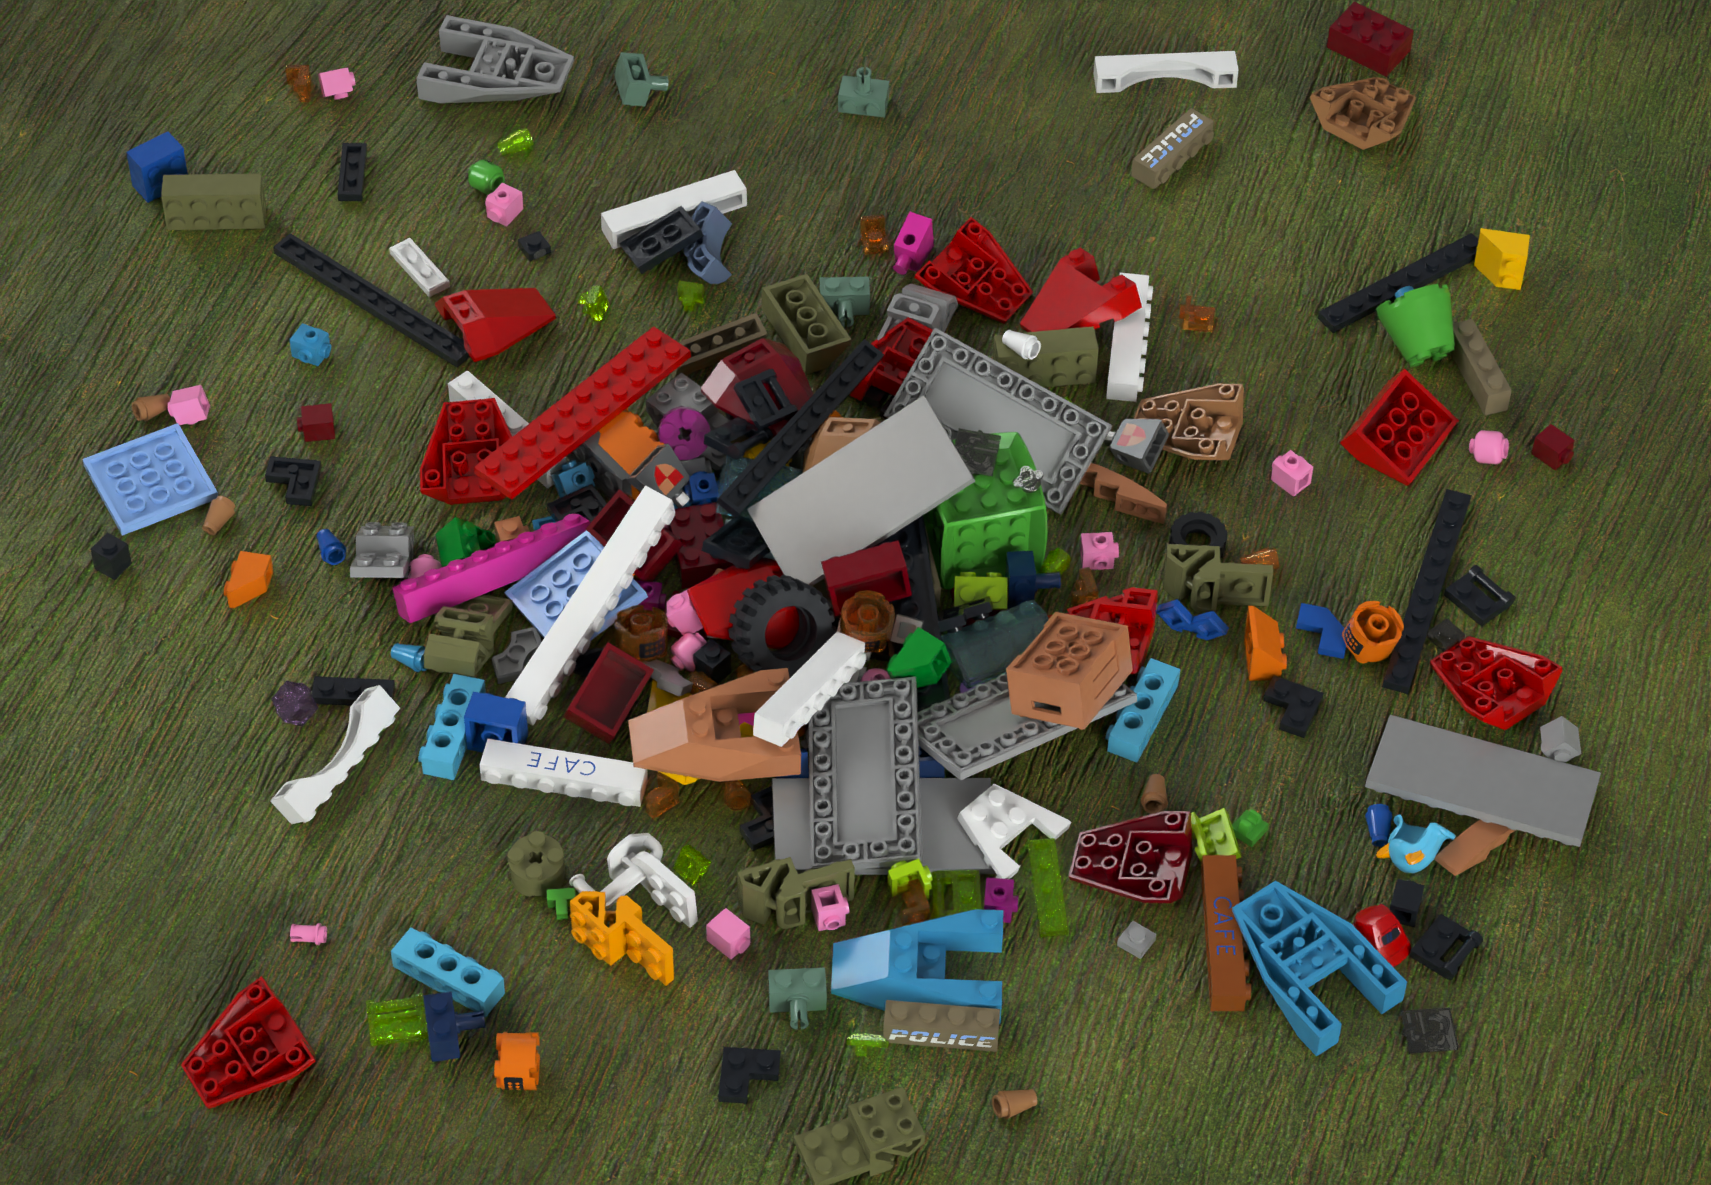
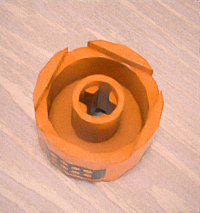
M1366 601L1357 607L1344 628L1342 637L1345 645L1358 662H1380L1388 658L1401 638L1404 624L1401 616L1391 606L1386 608L1379 605L1381 603L1379 601Z
M538 1032L497 1033L496 1050H498V1060H495L494 1077L496 1078L497 1088L502 1090L537 1091L540 1069V1054L536 1050V1046H540Z

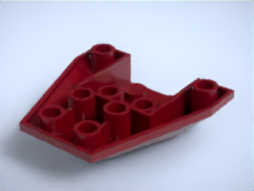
M762 338L723 358L701 387V393L716 408L734 418H743L753 425L755 424L733 389L736 383L766 370L774 369L777 374V381L791 404H794L798 411L813 395L799 359L784 344ZM763 384L778 410H781L782 407L768 384ZM785 419L768 427L773 433V438L789 420Z
M1162 811L1080 832L1068 876L1069 879L1142 903H1172L1181 899L1193 854L1190 811Z

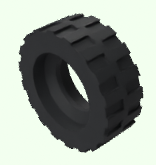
M1198 511L1197 513L1188 512L1186 515L1183 514L1174 521L1170 530L1169 544L1189 545L1185 541L1187 534L1202 533L1210 537L1211 543L1209 546H1220V559L1223 558L1226 551L1227 530H1225V525L1220 522V519L1213 517L1212 514Z

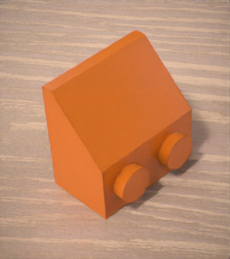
M1248 606L1244 634L1249 681L1272 680L1273 676L1281 678L1282 670L1287 668L1286 653L1282 654L1281 648H1284V633H1279L1276 620L1255 606Z

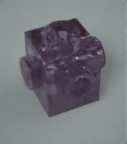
M286 681L271 698L276 708V713L285 723L304 726L318 709L311 695L310 688L303 683Z

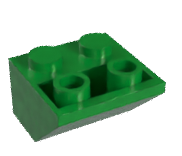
M454 517L435 534L442 567L447 566L453 560H462L470 557L476 551L493 548L496 544L495 534L458 517Z
M917 627L914 633H910L903 643L904 647L899 654L892 656L888 663L887 671L891 679L916 677L918 688L937 684L952 661L944 642Z

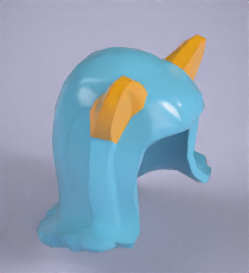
M1399 814L1393 820L1397 827L1390 834L1388 844L1379 849L1376 856L1381 859L1391 858L1394 865L1404 873H1417L1426 868L1435 859L1446 839L1454 840L1456 836L1437 823H1430L1427 828L1408 825Z

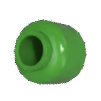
M486 159L477 161L471 165L468 171L470 186L486 195L493 193L505 181L502 168Z

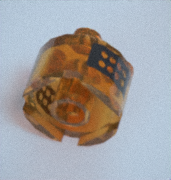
M871 590L855 593L854 597H851L849 600L847 599L843 604L840 633L865 642L864 653L883 651L890 642L893 633L895 612L892 603L890 605L885 600L884 595Z
M636 605L621 610L617 614V619H615V647L642 663L665 657L668 653V617L662 610L656 607H652V611L644 610V605Z

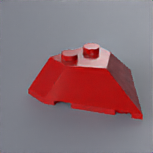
M1131 587L1122 590L1123 594L1109 599L1107 596L1067 609L1065 614L1128 626L1133 669L1130 674L1138 673L1141 667L1144 666L1155 628L1157 590ZM1052 614L1042 617L1043 622L1046 623Z

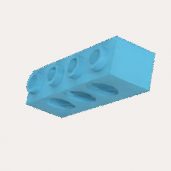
M1150 658L1146 667H1141L1137 676L1138 683L1136 686L1130 687L1137 694V702L1118 710L1116 724H1111L1106 733L1105 739L1109 740L1107 752L1136 763L1139 761L1178 687L1179 668Z
M453 674L450 684L446 683L443 691L444 700L442 705H437L435 723L429 726L426 746H422L419 752L418 761L422 763L423 774L450 780L455 779L467 748L464 715L472 693H486L485 680Z
M410 927L391 950L394 968L440 993L452 991L454 1001L474 1012L483 1010L485 1018L505 994L504 978L493 969L488 970L479 965L472 957H465L457 953L450 945L441 944L433 940L426 932H419Z

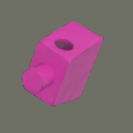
M909 212L894 243V271L905 275L908 269L919 271L934 247L932 219Z

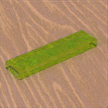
M1055 838L1027 840L1040 937L1068 935Z

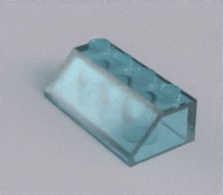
M1030 600L983 620L976 621L963 627L958 632L943 635L942 642L945 643L952 661L948 668L967 689L994 679L999 675L1006 674L1007 667L1018 655H1021L1044 629V624L1049 620L1046 612L1034 600Z

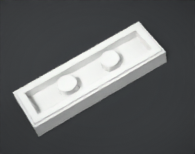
M411 238L389 248L391 256L428 297L450 287V281Z

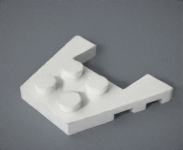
M993 784L965 807L957 817L974 846L978 845L984 854L983 860L987 866L993 868L997 874L996 878L1010 879L1018 872L1020 866L1001 849L1030 824L1035 825L1053 842L1068 830L1071 825L1068 819L996 784Z

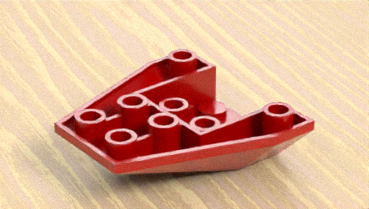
M972 217L960 227L946 248L932 262L929 260L914 276L928 289L956 296L958 304L1003 324L1033 294L1032 289L990 231Z
M536 288L464 290L442 297L435 303V307L445 321L454 319L463 332L464 348L474 362L500 354L556 319V314Z
M495 398L443 403L420 467L421 494L449 505L499 501L507 497L475 475L474 467L512 438Z
M765 557L749 569H741L733 565L687 590L707 636L734 641L729 638V628H733V624L729 622L730 615L735 614L737 609L733 606L737 600L741 601L744 595L742 593L747 588L751 590L754 588V582L760 579L767 582L766 578L768 576L776 575L781 577L784 575L777 561ZM795 606L780 609L769 620L765 631V641L768 648L779 650L787 646L796 636L799 628V614Z
M1470 636L1430 660V666L1466 712L1484 723L1507 730L1544 706L1563 671L1562 666L1542 655Z
M261 976L235 996L182 1062L181 1066L205 1106L210 1109L293 1079L315 1063L316 1057L313 1048L286 1006Z

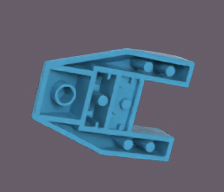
M1274 881L1232 907L1234 917L1264 983L1296 1035L1316 1057L1338 1043L1342 1024L1309 990L1310 986L1339 969L1381 1014L1403 1001L1407 981L1351 923L1283 884Z
M975 909L833 943L831 994L885 1011L886 1000L1000 1009V1024L1002 981L945 979L946 951L1002 953L1003 910Z

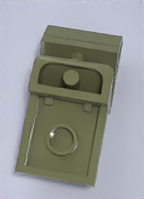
M1167 544L1163 590L1173 598L1181 601L1191 593L1190 607L1195 611L1216 612L1217 604L1269 605L1273 565L1220 563V546Z
M480 595L453 607L443 606L436 614L434 621L436 623L435 627L442 633V636L429 633L424 651V668L432 669L439 673L449 672L467 677H475L494 652L493 633L512 611L513 600Z
M791 857L776 859L757 867H748L743 871L737 872L739 908L744 918L763 925L773 909L776 910L777 925L782 929L805 924V914L812 912L811 890L839 884L842 896L846 897L847 901L854 900L855 867L852 860L849 859L842 862L837 861L822 868L809 869L804 873L798 874Z
M903 1087L848 1105V1118L794 1136V1144L813 1185H830L868 1172L869 1177L888 1171L895 1165L893 1154L909 1157L925 1142V1133Z

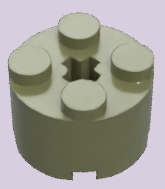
M534 831L530 835L516 841L508 851L511 881L514 888L521 894L529 897L547 896V890L560 889L563 885L566 873L564 853L561 845L554 838L545 835L541 831Z

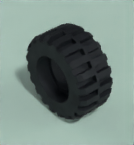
M773 575L766 578L767 582L761 579L754 582V588L752 590L747 588L742 593L744 595L743 599L736 601L733 606L737 608L736 612L730 615L729 620L733 624V628H729V638L734 640L731 646L734 652L738 654L740 661L750 669L758 672L760 670L788 668L790 679L836 633V627L832 625V622L835 621V615L833 611L829 610L831 607L829 601L816 588L791 576L782 575L778 577ZM795 606L799 614V628L796 636L787 646L779 650L770 651L765 641V631L769 620L780 609Z

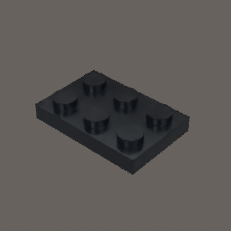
M680 206L619 244L638 271L643 274L667 258L674 256L685 247L695 243L704 235L695 221Z
M739 516L737 519L734 517L704 540L701 550L710 554L715 559L726 560L741 569L751 568L771 552L755 522L743 516Z

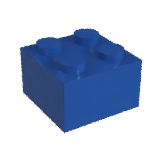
M168 131L126 152L132 186L147 203L161 197L163 175H188L184 148Z
M473 692L464 715L467 749L484 752L487 739L525 745L528 737L526 702L515 698L494 696L490 693Z

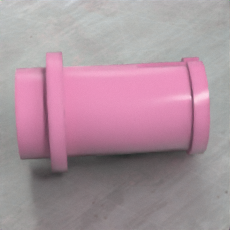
M317 923L316 926L292 924L290 940L291 942H315L316 945L326 943L327 927L322 926L321 923Z

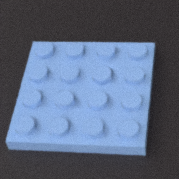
M178 423L82 459L88 475L122 536L211 502L218 496L216 488Z
M586 530L504 593L508 599L513 600V605L535 627L539 634L545 638L604 549V546ZM634 579L627 589L623 588L618 596L619 601L612 611H608L604 617L605 622L601 630L594 632L590 641L648 598L645 590Z

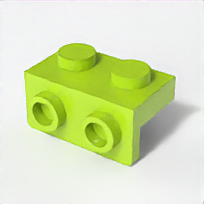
M960 572V576H955L954 607L990 596L993 610H1007L1008 577H1002V573H986V577H976L974 572Z
M1225 808L1201 818L1195 812L1191 813L1192 837L1194 840L1197 839L1198 846L1195 847V851L1201 862L1203 855H1236V859L1242 857L1229 814Z
M920 859L908 863L906 861L898 862L891 867V870H888V889L892 897L918 887L923 900L929 899L933 878L928 866H922Z

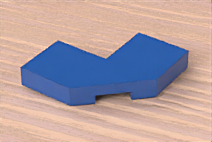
M1178 599L1160 604L1156 609V613L1172 630L1179 632L1187 630L1196 633L1197 638L1203 640L1226 635L1229 629L1214 611L1193 616Z
M1301 603L1296 629L1321 633L1318 654L1344 659L1346 645L1342 637L1344 630L1342 624L1328 608Z

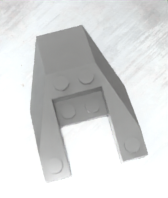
M446 15L439 30L441 52L473 57L475 60L469 71L424 62L416 78L418 99L437 103L515 101L558 93L561 91L572 67L574 56L515 28Z

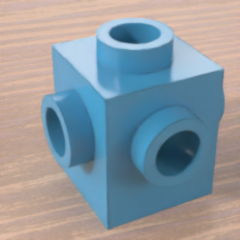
M302 323L290 338L292 357L304 363L319 366L323 359H326L331 352L329 334L322 329Z
M571 460L562 464L561 470L550 474L560 498L590 484L595 486L593 482L595 478L591 467L586 465V462L576 463V460Z

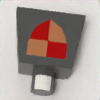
M1125 419L1122 421L1117 432L1109 431L1104 440V445L1110 447L1111 452L1119 463L1151 473L1169 433L1161 419Z
M669 444L658 445L626 478L640 492L646 485L672 499L678 508L683 507L690 500V497L682 490V487L690 480V476Z

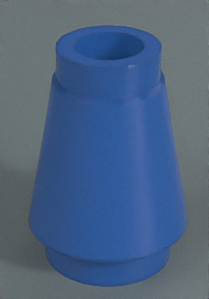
M329 529L320 530L316 537L323 561L330 565L341 563L346 557L345 545Z
M1371 805L1367 808L1368 812L1365 814L1372 845L1383 847L1388 844L1393 814L1387 805Z

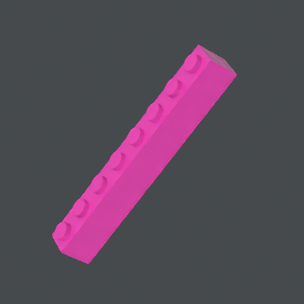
M569 514L563 520L555 523H546L540 529L533 532L521 533L518 535V538L498 542L495 544V547L488 550H479L465 559L453 560L447 566L440 569L428 570L424 575L415 579H405L401 584L392 587L399 616L407 622L413 623L438 613L443 606L453 607L520 580L585 532L590 521L580 514Z

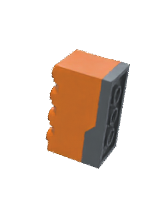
M626 408L566 457L570 461L576 460V463L586 462V465H589L594 473L595 478L593 482L595 486L609 500L619 489L636 500L641 492L631 485L626 478L658 445H663L664 443L658 442V436L653 429H649L647 426L643 427V422L639 415L633 414L631 411L628 412V408Z

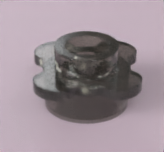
M1023 466L1020 469L1018 478L1013 480V485L1015 488L1021 487L1026 493L1035 492L1041 485L1043 472L1041 470L1035 471L1030 466Z

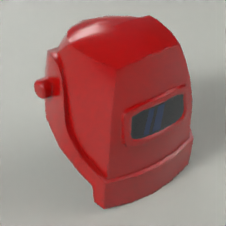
M1383 904L1374 905L1356 914L1352 925L1393 967L1407 958L1411 951L1410 942L1400 922L1388 907Z

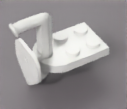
M649 833L630 834L611 850L607 858L609 876L613 881L600 891L606 894V909L615 904L617 898L627 894L637 884L641 883L658 905H664L670 910L672 917L676 921L683 922L691 928L698 922L695 891L660 862L663 855L662 845ZM648 848L651 853L645 852V850ZM577 874L569 881V884L574 886L578 893L582 891H595L586 883L583 874Z

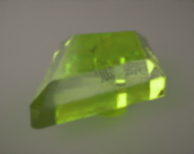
M852 1032L847 1037V1045L856 1046L855 1056H867V1046L889 1047V1041L882 1035L875 1033Z

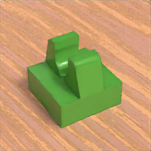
M1251 809L1250 811L1246 810L1232 824L1236 838L1253 847L1268 831L1269 824L1262 820L1261 814Z
M575 888L547 890L548 908H556L557 920L568 919L567 907H570V901L575 897Z

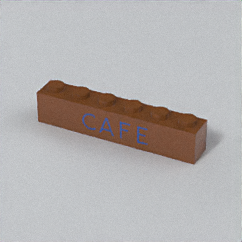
M1236 855L1202 856L1201 886L1210 1011H1244L1246 1000H1251V984L1246 983L1245 976H1249V959H1244L1243 954L1247 953V943L1232 912V907L1244 901V891L1238 888V883H1242V867L1237 866Z

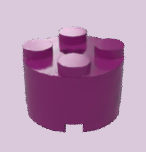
M676 407L663 416L658 429L660 443L669 444L679 460L694 459L700 456L708 447L704 444V435L710 432V426L700 411L691 407ZM684 427L685 430H688L690 428V437L687 439L684 437L679 438V429Z

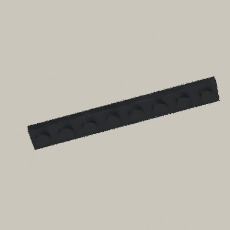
M1470 233L1319 311L1318 319L1332 333H1335L1374 313L1376 308L1385 301L1390 300L1393 303L1396 299L1395 293L1405 286H1412L1413 289L1424 287L1474 261L1479 239Z

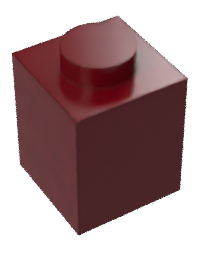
M331 403L301 406L302 417H297L298 432L304 433L305 442L335 439Z
M1550 424L1535 437L1531 454L1556 470L1562 464L1569 463L1572 459L1575 440Z

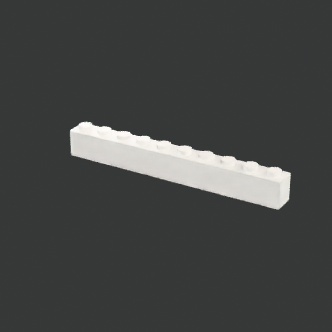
M645 485L505 698H515L526 702L527 723L533 726L537 719L541 720L547 711L546 705L552 697L555 698L559 694L563 679L566 675L570 676L576 667L575 661L580 654H584L589 648L590 638L594 632L601 630L605 622L604 617L609 610L612 611L619 601L618 596L623 588L627 589L630 586L634 571L645 563L646 553L651 546H655L661 537V530L665 524L669 525L675 516L672 499Z

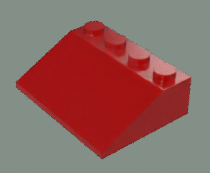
M1404 368L1385 384L1340 441V444L1358 461L1408 486L1459 420Z

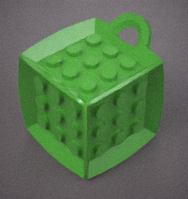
M1018 432L977 435L978 437L974 439L981 440L980 436H983V439L985 437L987 441L999 443L998 446L991 444L983 446L979 442L977 446H974L976 449L997 452V454L975 451L977 456H974L972 460L974 463L982 464L986 457L980 455L992 457V475L971 472L976 480L974 483L924 514V522L940 586L943 589L954 588L955 576H960V572H974L976 577H986V573H1002V577H1005L1007 552L1033 551L1036 573L1042 568L1047 546L1045 499L1033 459ZM958 439L952 440L955 447L957 445ZM969 440L966 444H962L961 446L967 447L969 445ZM969 449L965 450L963 453H968ZM965 456L962 457L964 461L969 462Z

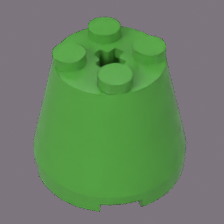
M1433 284L1405 292L1403 296L1396 298L1394 303L1391 304V301L1387 300L1376 308L1380 322L1410 367L1419 366L1425 363L1424 360L1432 358L1433 361L1441 360L1447 357V353L1455 350L1451 294L1447 284L1443 285L1442 288H1439L1438 284Z

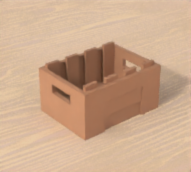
M1055 612L1044 624V629L1006 669L1011 712L1020 717L1038 719L1083 730L1133 671L1128 626ZM1034 702L1061 707V712L1035 707Z

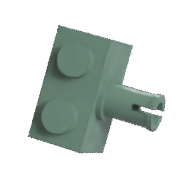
M620 53L614 76L623 105L646 106L650 90L667 91L668 77L649 75L643 54Z
M861 67L856 71L857 77L842 76L838 94V112L885 118L889 101V81L871 79L872 72L867 67L866 75H864V67Z
M869 277L819 278V292L835 316H838V320L843 327H845V319H847V327L854 324L853 315H870Z
M825 968L768 970L770 1013L790 1012V1026L793 1029L798 1030V1019H800L801 1029L808 1027L807 1011L826 1010Z

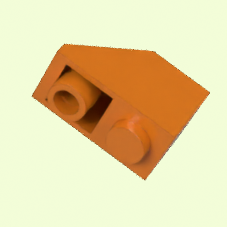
M240 551L237 561H233L231 566V579L226 581L224 586V596L228 599L229 608H236L267 592L274 572L271 555Z

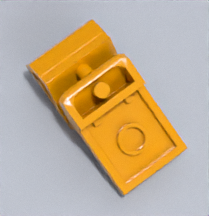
M582 891L570 901L571 933L576 941L586 944L597 959H603L611 966L627 953L628 957L634 963H640L654 980L661 981L665 986L674 980L673 948L642 922V908L630 897L622 895L617 898L616 911H607L605 892Z

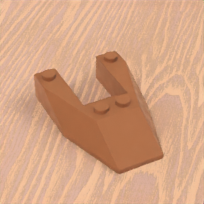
M788 668L760 670L628 720L633 766L718 782L801 774V750L798 733L780 747L756 736L741 738L738 714L757 712L789 680Z

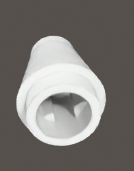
M1007 330L1002 338L1003 344L1023 359H1034L1041 348L1040 341L1033 335Z

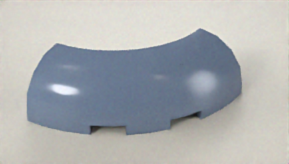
M701 201L691 218L699 226L704 236L695 243L685 247L684 254L687 256L689 268L699 278L710 284H720L732 275L722 265L720 257L723 239L732 223L717 207Z

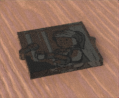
M959 428L955 447L971 474L976 473L993 477L1001 436L983 433L982 430L977 432Z
M1450 1007L1401 1011L1402 1035L1406 1038L1409 1054L1458 1050L1457 1026L1453 1023Z

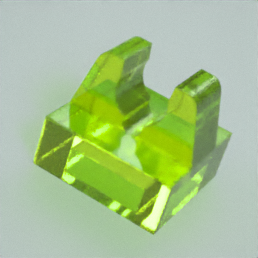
M679 281L677 292L679 300L684 305L683 310L693 312L696 303H704L703 284Z
M595 285L591 287L590 291L580 294L578 304H584L582 309L584 314H590L594 321H600L605 316L609 301L601 285Z
M686 845L682 847L673 869L693 885L700 882L701 877L708 871L711 861L706 859L691 845Z

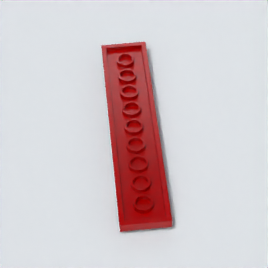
M653 326L474 467L475 475L512 500L691 358V350Z

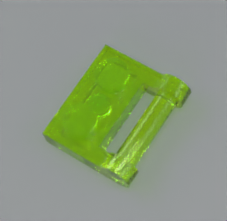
M979 870L931 872L933 878L931 885L934 912L931 914V920L975 909L982 910ZM945 884H952L953 910H945L943 887Z
M423 993L414 994V997L382 1002L366 1001L371 1047L428 1039ZM416 1008V1010L376 1015L377 1013Z

